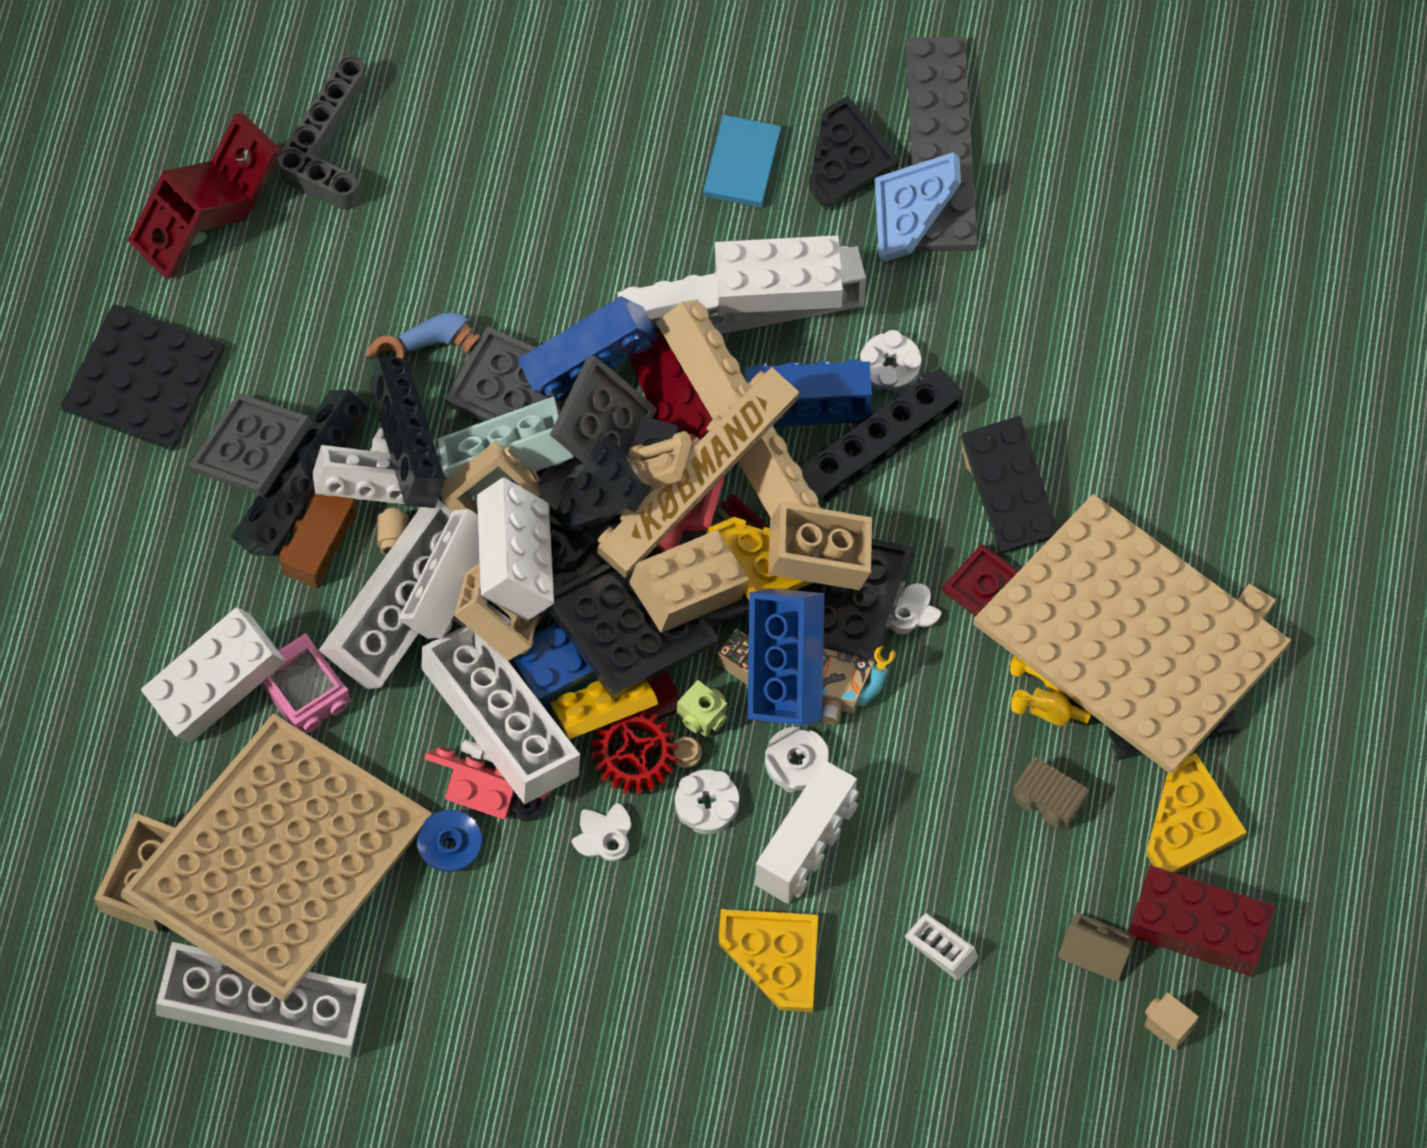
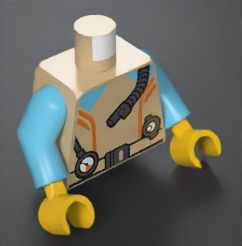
M883 645L880 646L874 653L877 662L875 664L872 661L823 646L822 722L837 724L841 711L851 714L855 713L858 706H865L877 696L882 689L888 672L886 665L895 659V651L892 650L889 659L884 660L880 655Z

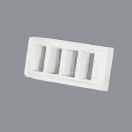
M927 913L905 935L906 940L956 980H960L978 959L974 946ZM930 927L934 929L924 941L920 939ZM942 936L943 939L933 949L931 946ZM952 944V949L943 956L944 951Z

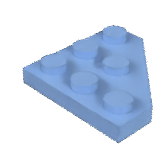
M952 152L875 178L879 258L884 262L911 254L961 184L960 157Z

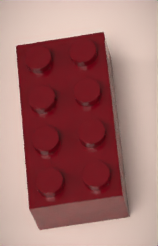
M660 330L657 333L659 339L651 343V348L639 354H632L629 356L645 398L657 408L653 418L677 425L679 432L685 431L701 440L709 432L706 428L713 419Z
M1150 865L1128 933L1137 936L1136 939L1252 977L1275 906Z

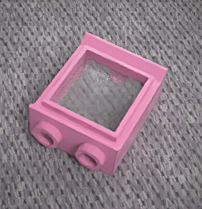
M307 633L279 650L286 662L260 683L287 722L306 733L317 729L321 722L330 715L335 716L343 712L347 708L348 703L351 702L349 690L326 662Z

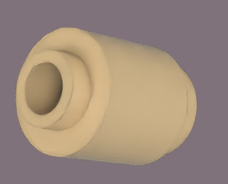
M388 508L378 515L377 545L385 556L409 524V516L401 509Z

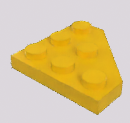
M736 517L707 528L706 534L718 530L748 577L749 582L744 591L748 599L749 592L768 588L795 591L814 583L768 575L770 528L765 526L763 530L746 525L745 520Z
M1197 753L1188 757L1173 775L1167 773L1146 855L1153 866L1173 873H1178L1246 837L1247 833Z
M721 909L719 945L779 1010L813 1012L818 915Z

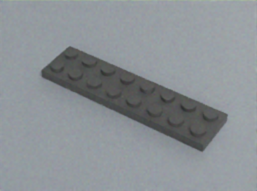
M965 36L906 38L905 51L911 165L954 152L960 157L961 174L960 186L916 246V252L976 251L977 235Z

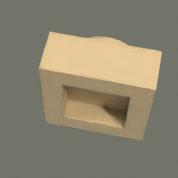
M1248 584L1238 598V601L1264 620L1274 606L1276 599Z

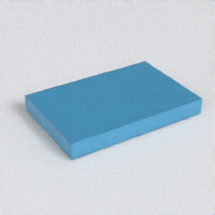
M723 115L703 196L762 208L781 133V126Z

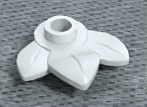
M916 583L907 586L902 591L890 624V628L894 632L908 634L917 626L929 627L939 620L942 612L933 606H929L931 593L926 585Z
M616 803L609 810L607 816L591 810L581 811L580 826L583 834L572 839L571 842L575 849L582 855L588 857L600 855L607 861H618L625 857L629 850V841L626 835L631 827L630 817L621 804ZM612 842L619 845L618 849L614 851L609 850L607 846Z

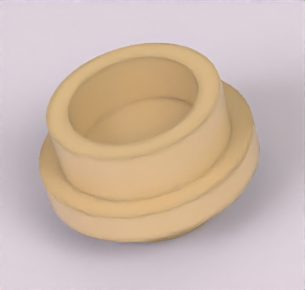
M681 737L673 742L678 745L677 751L670 752V754L677 756V763L675 765L681 768H691L700 761L702 749L697 740L691 737Z

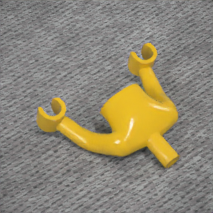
M1013 656L1010 662V672L1012 675L1023 677L1025 672L1042 680L1047 688V691H1044L1037 687L1033 695L1024 690L1015 691L1011 698V710L1013 712L1024 714L1027 706H1030L1029 711L1031 714L1056 726L1066 725L1070 718L1085 724L1088 723L1091 713L1071 705L1066 694L1027 666L1024 661Z

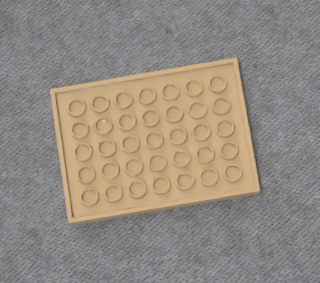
M1094 494L1088 498L978 613L973 621V625L1019 660L1024 661L1027 666L1171 775L1277 661L1291 643L1288 637Z
M273 713L121 892V898L284 1002L416 839L420 828L424 824L423 822L432 813Z

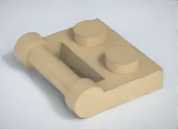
M679 432L674 434L671 439L648 446L637 445L631 447L629 457L651 484V489L681 480L691 449V438L687 432Z

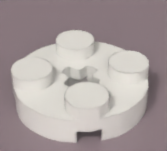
M890 330L885 334H879L871 338L860 353V361H870L871 387L876 390L882 391V389L899 392L902 389L909 388L918 378L921 367L920 351L912 340L901 335L898 331ZM885 358H895L897 366L894 368L891 365L885 367L883 365Z
M799 727L785 728L776 733L768 744L765 754L766 771L769 777L777 785L783 787L785 791H802L823 759L828 761L829 752L827 745L822 737L814 731L799 730ZM794 752L798 756L803 754L805 758L802 760V764H791L790 754Z
M714 770L696 771L682 778L675 794L677 816L684 825L686 824L688 827L693 828V831L699 834L721 832L729 826V823L738 813V790L725 772ZM705 795H709L710 798L716 800L711 803V808L705 809L704 804H698V800H701Z

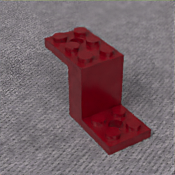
M243 112L234 114L211 161L162 171L127 241L166 279L174 278L198 231L247 219L282 150ZM244 149L249 153V162L245 160ZM160 230L165 234V243L162 241Z

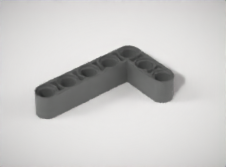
M354 55L343 57L339 61L283 147L278 158L281 178L286 184L343 210L354 208L359 202L357 180L350 172L320 159V156L367 84L364 62L361 58ZM350 73H357L354 76H348ZM335 96H342V97L339 98V99H334V98H333V97H335ZM324 118H325V119H328V120H326V121H324V122H319V121H318V120L324 119ZM305 142H313L309 145H303ZM290 165H298L295 168H287ZM316 177H324L321 180H313ZM343 189H350V191L348 192H339Z

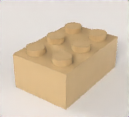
M780 502L770 519L768 575L860 590L871 573L872 517Z
M718 530L636 563L629 583L662 633L742 599L749 579Z
M134 813L94 898L100 912L159 934L163 924L121 898V892L175 827Z

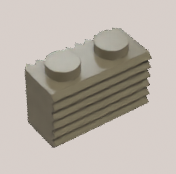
M1038 757L1033 758L1013 790V797L1016 798L1015 801L1020 807L1028 811L1035 809L1043 814V819L1051 826L1058 828L1061 825L1066 829L1069 828L1080 809L1086 803L1089 794L1087 787L1072 780L1071 777H1067L1059 770L1046 764L1043 760H1039Z

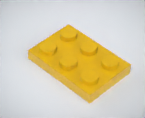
M596 681L587 688L575 693H565L557 700L550 702L565 734L568 739L658 705V701L648 682L612 700L601 683Z

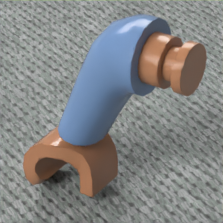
M443 313L397 336L398 339L392 336L377 338L368 348L367 359H375L381 352L386 350L392 351L396 357L404 359V353L406 352L411 354L438 343H446L448 346L454 343L458 347L463 345L465 347L464 352L468 354L476 346L481 336L478 334L474 336L472 334L473 330L467 326L469 319L462 314Z

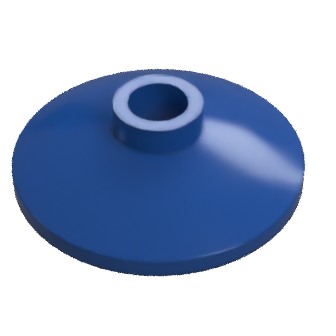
M443 810L434 813L424 821L425 823L417 835V846L422 859L429 866L443 872H454L466 868L477 858L482 845V837L479 826L469 815L457 810ZM447 841H454L456 846L452 849H447L444 847V844Z

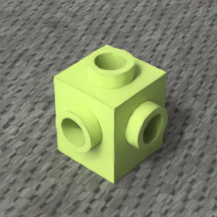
M697 680L677 702L676 714L683 719L684 725L694 733L700 732L706 737L712 729L716 732L727 719V702L722 693L717 689H709Z

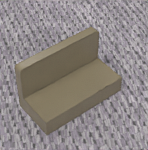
M1076 912L1069 924L1058 958L1113 981H1119L1137 936Z

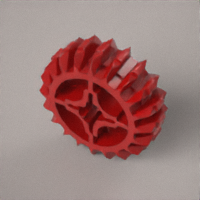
M646 710L640 711L639 717H633L632 714L625 719L617 720V723L612 722L605 725L608 731L598 728L596 734L601 739L592 741V747L599 749L591 754L592 760L600 761L595 765V771L607 770L602 775L601 780L607 782L613 778L611 786L613 790H616L620 783L624 784V794H629L630 786H636L637 795H641L642 785L645 784L650 792L654 791L653 780L663 785L665 778L661 772L666 775H672L673 769L668 764L677 763V756L670 754V752L677 751L678 745L676 743H667L674 738V732L663 733L668 723L663 721L656 725L658 715L655 713L651 715L649 720L645 719ZM630 729L644 730L654 736V738L650 736L638 738ZM621 733L624 746L616 751V755L609 757V744L617 734ZM629 741L636 750L642 749L640 750V762L633 753L626 754L629 753ZM660 746L661 758L656 766L649 771L645 758L653 752L654 748ZM631 765L639 775L624 773L615 766Z

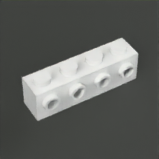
M321 445L313 470L316 494L404 504L389 453ZM439 459L441 469L446 480L445 473L443 471L442 460Z
M470 509L453 510L398 618L399 621L427 639L443 638L449 632L453 624L452 618L455 614L465 572L480 563L478 515Z

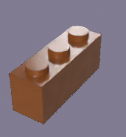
M315 492L312 494L307 502V512L304 518H299L294 526V537L289 545L285 544L280 552L279 561L283 575L312 587H318L358 512L355 498L316 494Z

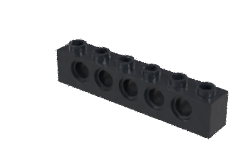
M378 357L369 387L404 504L411 507L435 508L445 478L408 359Z
M941 367L932 373L930 371L924 373L910 389L900 390L889 404L884 407L882 405L878 406L870 413L868 419L861 424L855 423L851 425L840 439L829 441L822 447L819 454L812 459L810 457L805 458L798 464L807 486L816 494L820 508L962 407L963 392ZM928 399L932 403L922 404L919 400ZM904 416L908 420L900 422L897 421L895 417ZM874 433H880L884 437L881 439H875L870 435ZM850 450L858 451L860 454L857 456H850L846 452ZM830 467L835 469L836 472L828 474L822 470Z
M349 389L330 390L310 420L313 424L265 496L258 495L230 537L252 556H271L315 491L313 470L321 445L344 448L370 408Z

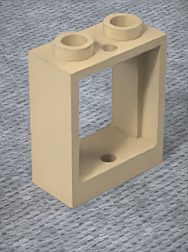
M496 440L444 481L441 489L442 502L452 511L470 509L478 515L477 503L465 492L498 466L523 489L537 497L540 496L538 485L540 479L530 466L525 468L519 462L517 454L510 447L504 448Z
M480 563L465 572L454 616L509 661L519 654H525L532 647L534 642L533 635L539 621V614L526 621L497 605L512 617L511 625L507 624L486 606L488 599L481 596Z

